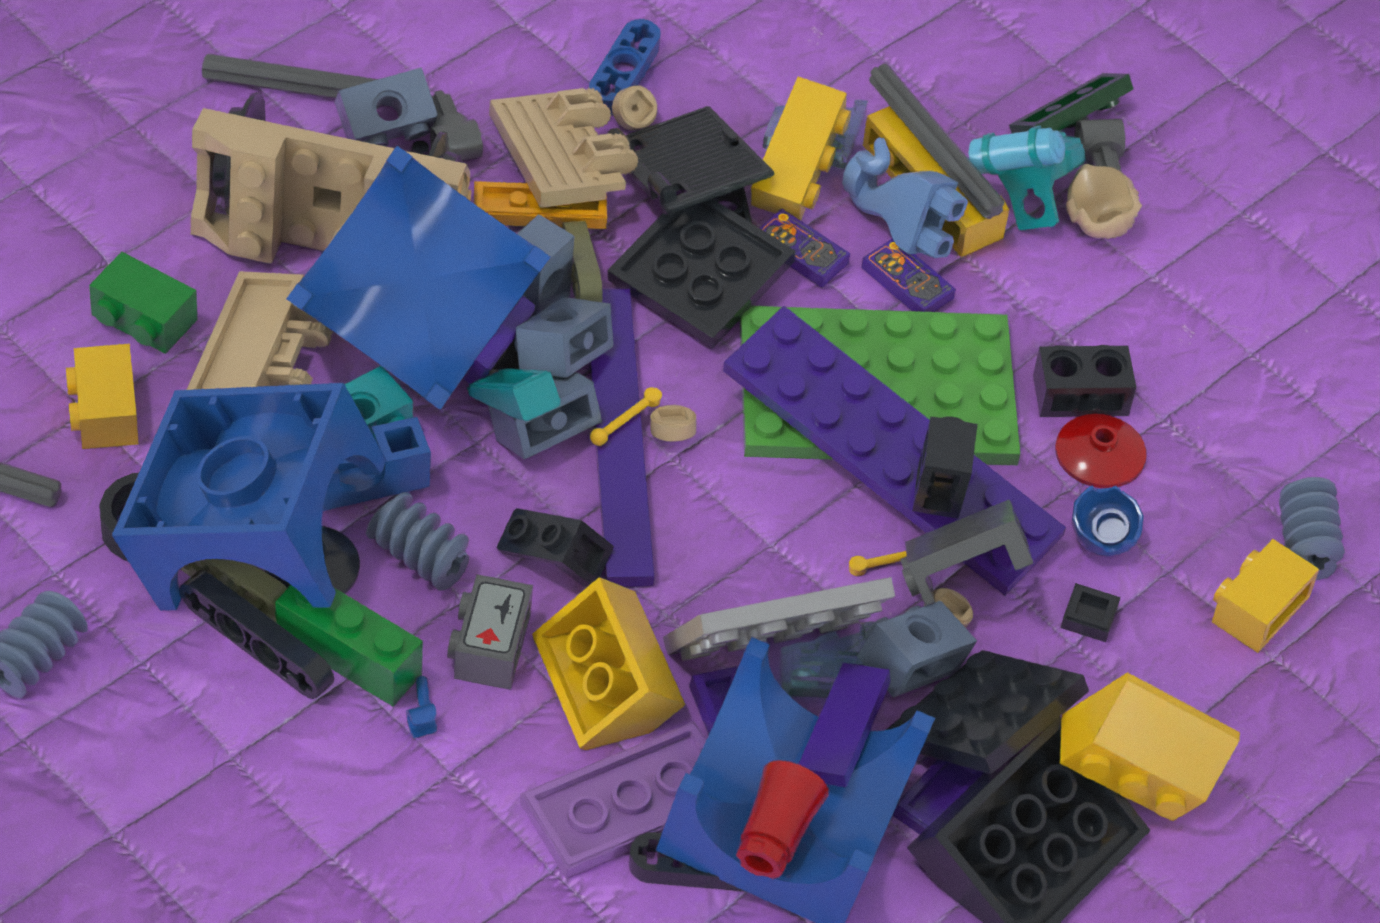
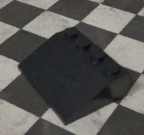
M1061 717L1052 722L994 773L988 774L984 772L907 847L935 884L983 923H1060L1151 831L1125 797L1060 764Z

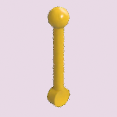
M654 387L647 388L644 391L642 400L603 429H593L590 433L591 442L596 446L604 445L611 433L646 407L658 406L661 403V391Z
M906 551L866 559L863 556H854L849 561V572L854 576H862L868 568L900 562V559L907 557Z

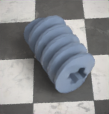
M1307 477L1285 485L1280 492L1279 506L1283 525L1282 534L1285 547L1319 568L1316 580L1326 579L1335 573L1337 562L1344 556L1345 549L1341 542L1343 533L1339 527L1341 518L1338 513L1339 503L1336 498L1337 488L1335 483L1322 477Z
M402 492L393 500L388 501L374 514L368 524L366 535L369 539H376V543L381 548L390 550V553L397 560H404L405 565L411 570L418 571V574L425 581H432L433 586L437 590H446L460 580L467 568L469 556L465 551L468 547L469 538L465 534H458L453 538L455 528L452 524L445 523L440 526L441 518L437 513H430L426 516L427 507L425 504L419 502L412 505V495L408 492Z
M49 590L41 592L35 598L33 604H28L24 608L21 616L15 617L10 622L8 629L0 631V688L15 698H22L27 692L24 683L28 685L38 683L40 678L37 670L42 673H48L53 667L50 658L61 660L66 654L64 646L74 647L79 640L75 631L82 633L88 631V624L84 615L67 597Z

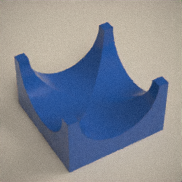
M396 146L344 225L286 299L365 353L441 410L472 366L474 360L551 256L500 223L429 171L413 156L399 146Z
M344 383L175 390L112 537L160 611L177 610L182 597L179 591L178 570L189 563L205 559L234 560L257 566L290 583L303 594L313 608L331 607L336 591L328 575L322 545V514L329 482L336 468L343 460L356 465L364 475L382 473L386 458Z
M751 637L702 751L691 773H685L678 787L656 851L704 873L719 876L720 880L815 923H845L935 718L916 711L909 721L899 727L883 731H870L847 787L826 784L829 789V796L813 817L796 849L793 859L787 863L782 875L775 879L766 876H756L740 865L741 861L736 856V853L741 845L740 838L758 794L763 768L767 763L777 760L799 764L819 717L799 705L783 690L775 679L769 665L768 650L770 645Z

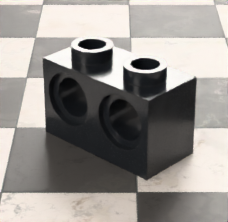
M1055 345L1039 347L1033 380L1040 417H1079L1086 414L1129 416L1136 391V382L1128 345Z
M952 416L942 418L930 417L918 462L912 511L959 519L972 474L978 424L964 422L962 419Z

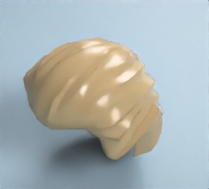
M1084 164L1076 172L1068 188L1066 210L1072 223H1077L1086 235L1097 239L1106 238L1108 240L1121 237L1127 233L1128 229L1133 227L1135 218L1138 216L1142 205L1139 201V192L1134 188L1132 180L1125 176L1123 172L1113 167Z

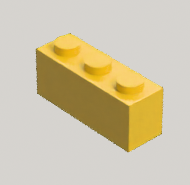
M799 76L797 77L763 158V161L774 171L775 175L752 184L751 206L774 214L783 209L800 221L806 208L813 210L821 189V185L816 184L821 171L829 172L835 157L836 148L832 147L836 134L843 136L850 121L851 111L846 109V92Z

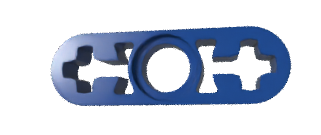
M635 19L624 26L589 83L590 89L598 90L602 96L603 104H606L611 111V116L613 115L612 104L616 94L625 88L638 86L659 52L661 31L650 20ZM642 39L638 46V50L635 49L634 42H639ZM626 62L632 64L635 69L623 72L617 70L614 65ZM611 84L614 85L615 93L611 92L608 94V96H606L610 90Z

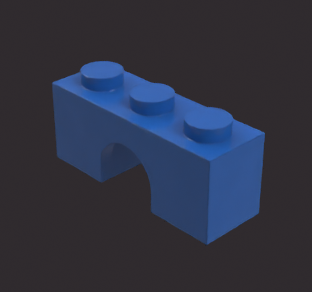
M412 417L372 426V435L386 458L382 473L364 475L356 465L343 460L336 468L329 482L323 511L430 487L431 451L418 418Z

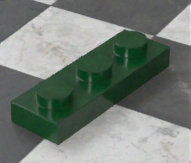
M1102 73L1009 124L1011 133L1029 131L1034 126H1041V129L1051 128L1057 131L1075 127L1078 120H1089L1088 115L1092 112L1106 110L1120 103L1119 97L1134 90L1130 75Z

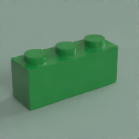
M291 585L275 601L276 623L318 653L333 671L394 707L413 686L416 678L422 676L423 641L334 588L336 594L331 607L313 608L303 594Z

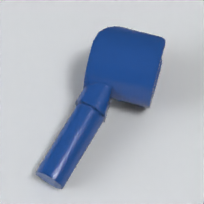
M425 676L416 678L418 707L406 710L407 724L413 738L437 732L435 721L437 715L436 707L430 701L428 678Z

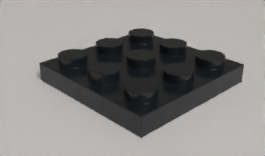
M709 199L665 215L663 212L607 270L609 282L620 289H630L631 296L714 348L741 319V316L795 262V250L714 199Z
M982 650L970 656L966 664L949 678L937 683L931 693L916 705L907 708L901 714V717L886 730L905 724L914 716L916 711H920L935 718L921 749V755L992 774L1087 694L1089 688L1082 674Z

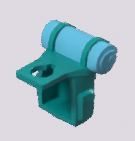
M1034 126L1025 132L996 136L995 133H988L983 135L982 138L973 139L970 142L968 151L969 160L981 174L998 175L1010 195L1019 230L1050 227L1059 223L1052 189L1054 181L1077 169L1085 161V151L1080 138L1066 136L1065 132L1052 130L1051 128L1041 129V126ZM1033 188L1034 194L1045 205L1044 214L1040 218L1029 216L1024 209V200L1028 196L1027 189Z

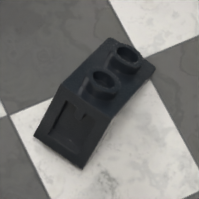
M516 508L513 511L497 545V549L506 555L555 564L580 585L586 587L601 576L614 548L610 542L582 520Z

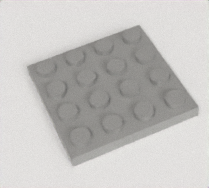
M889 577L700 614L663 636L664 645L668 655L681 653L682 661L709 656L711 652L718 651L720 647L724 646L728 647V652L746 649L751 637L763 642L767 641L766 638L773 637L774 643L801 638L802 634L813 632V629L819 628L820 634L848 628V625L859 623V620L871 617L870 614L882 611L881 604L895 597L892 579Z

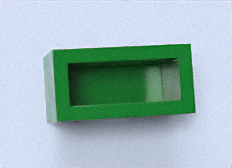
M121 252L89 285L92 316L96 317L102 324L113 326L132 336L140 344L151 346L164 354L198 320L197 292L195 289L124 252Z

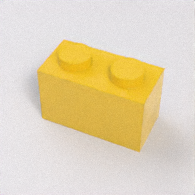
M130 343L73 348L75 367H66L68 395H78V403H69L71 431L81 430L82 449L139 444Z
M1272 539L1260 552L1255 549L1250 552L1240 567V574L1234 580L1227 577L1218 587L1213 597V601L1217 603L1212 623L1259 653L1309 599L1319 568Z

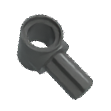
M442 90L435 91L432 99L438 117L430 128L431 147L438 133L444 131L448 133L450 151L461 154L462 161L482 157L483 143L476 120H468L465 115L458 113L451 95L444 94Z
M1122 119L1078 120L1075 125L1074 137L1080 138L1081 144H1083L1085 161L1092 166L1113 167L1121 171L1119 159L1125 151V128Z

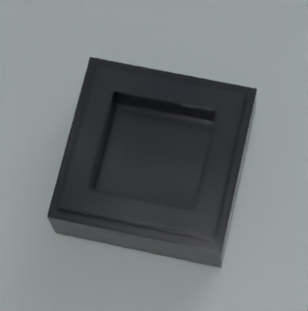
M1075 583L1061 628L1106 643L1121 597Z

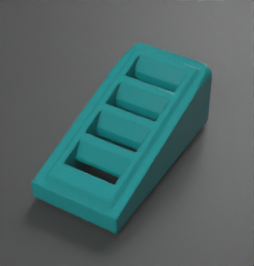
M501 369L469 384L467 387L469 396L523 421H529L560 405V397L552 374L547 372V370Z

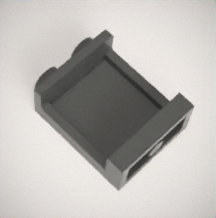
M1010 499L906 541L907 557L900 560L903 566L902 573L911 595L921 594L926 606L934 603L933 586L929 575L1004 544L1015 570L1033 564L1028 541Z

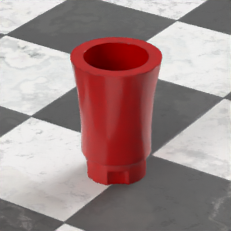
M771 761L764 766L758 794L750 817L740 838L741 845L736 853L743 868L756 876H766L771 879L779 878L782 875L787 863L793 859L796 849L813 817L829 796V789L826 783L817 774L804 766L789 761Z

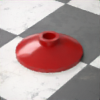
M1086 414L1076 417L1062 427L1056 439L1055 452L1061 467L1072 478L1088 486L1109 488L1126 485L1139 476L1145 465L1146 446L1140 434L1125 421L1110 415Z

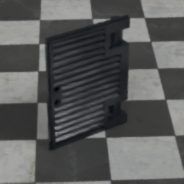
M710 106L625 135L630 143V150L633 149L639 161L635 171L633 170L631 174H628L652 200L659 198L660 208L665 215L775 175L774 171ZM612 128L607 132V134L612 135L615 133H621L622 136L625 135L619 128ZM639 145L641 149L635 151V146ZM681 190L683 194L677 195L676 191Z

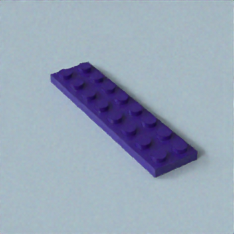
M781 307L724 361L723 372L925 533L1010 499L1028 541L1033 564L1015 570L1005 544L963 561L965 565L1004 596L1064 536L1066 527L975 455L972 474L959 519L912 511L918 462L930 420L787 307Z

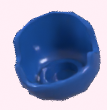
M1090 486L1074 501L1071 523L1078 542L1087 551L1101 556H1114L1130 551L1137 544L1142 536L1144 515L1137 500L1126 492L1121 491L1119 487L1112 486L1096 489Z

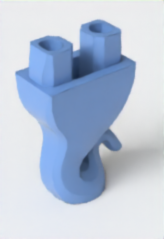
M877 138L875 140V155L871 154L868 150L857 152L847 164L842 180L843 188L849 193L855 206L865 213L884 219L889 226L896 245L907 254L922 253L932 258L947 257L951 252L954 240L953 236L942 230L945 219L947 221H958L964 215L968 200L956 191L958 182L938 172L918 171L897 175L878 186V175L886 172L890 165V152L885 139Z

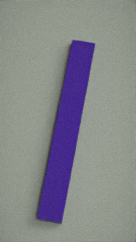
M602 289V302L610 303L613 347L589 362L590 378L594 383L602 422L595 425L594 429H603L640 401L630 289ZM640 412L611 433L604 445L596 446L602 537L614 546L605 566V578L623 587L654 586L655 577Z

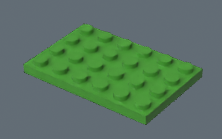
M751 306L740 319V346L781 307ZM787 307L929 420L931 416L938 418L952 416L960 418L964 422L978 424L974 455L985 464L1018 465L1020 445L1007 315ZM742 387L744 457L834 460Z

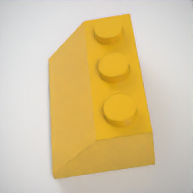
M599 577L532 633L580 749L589 750L649 734L686 705L638 596L633 590Z
M1127 672L1062 714L1060 764L1148 808L1159 816L1174 821L1206 802L1240 741V732Z

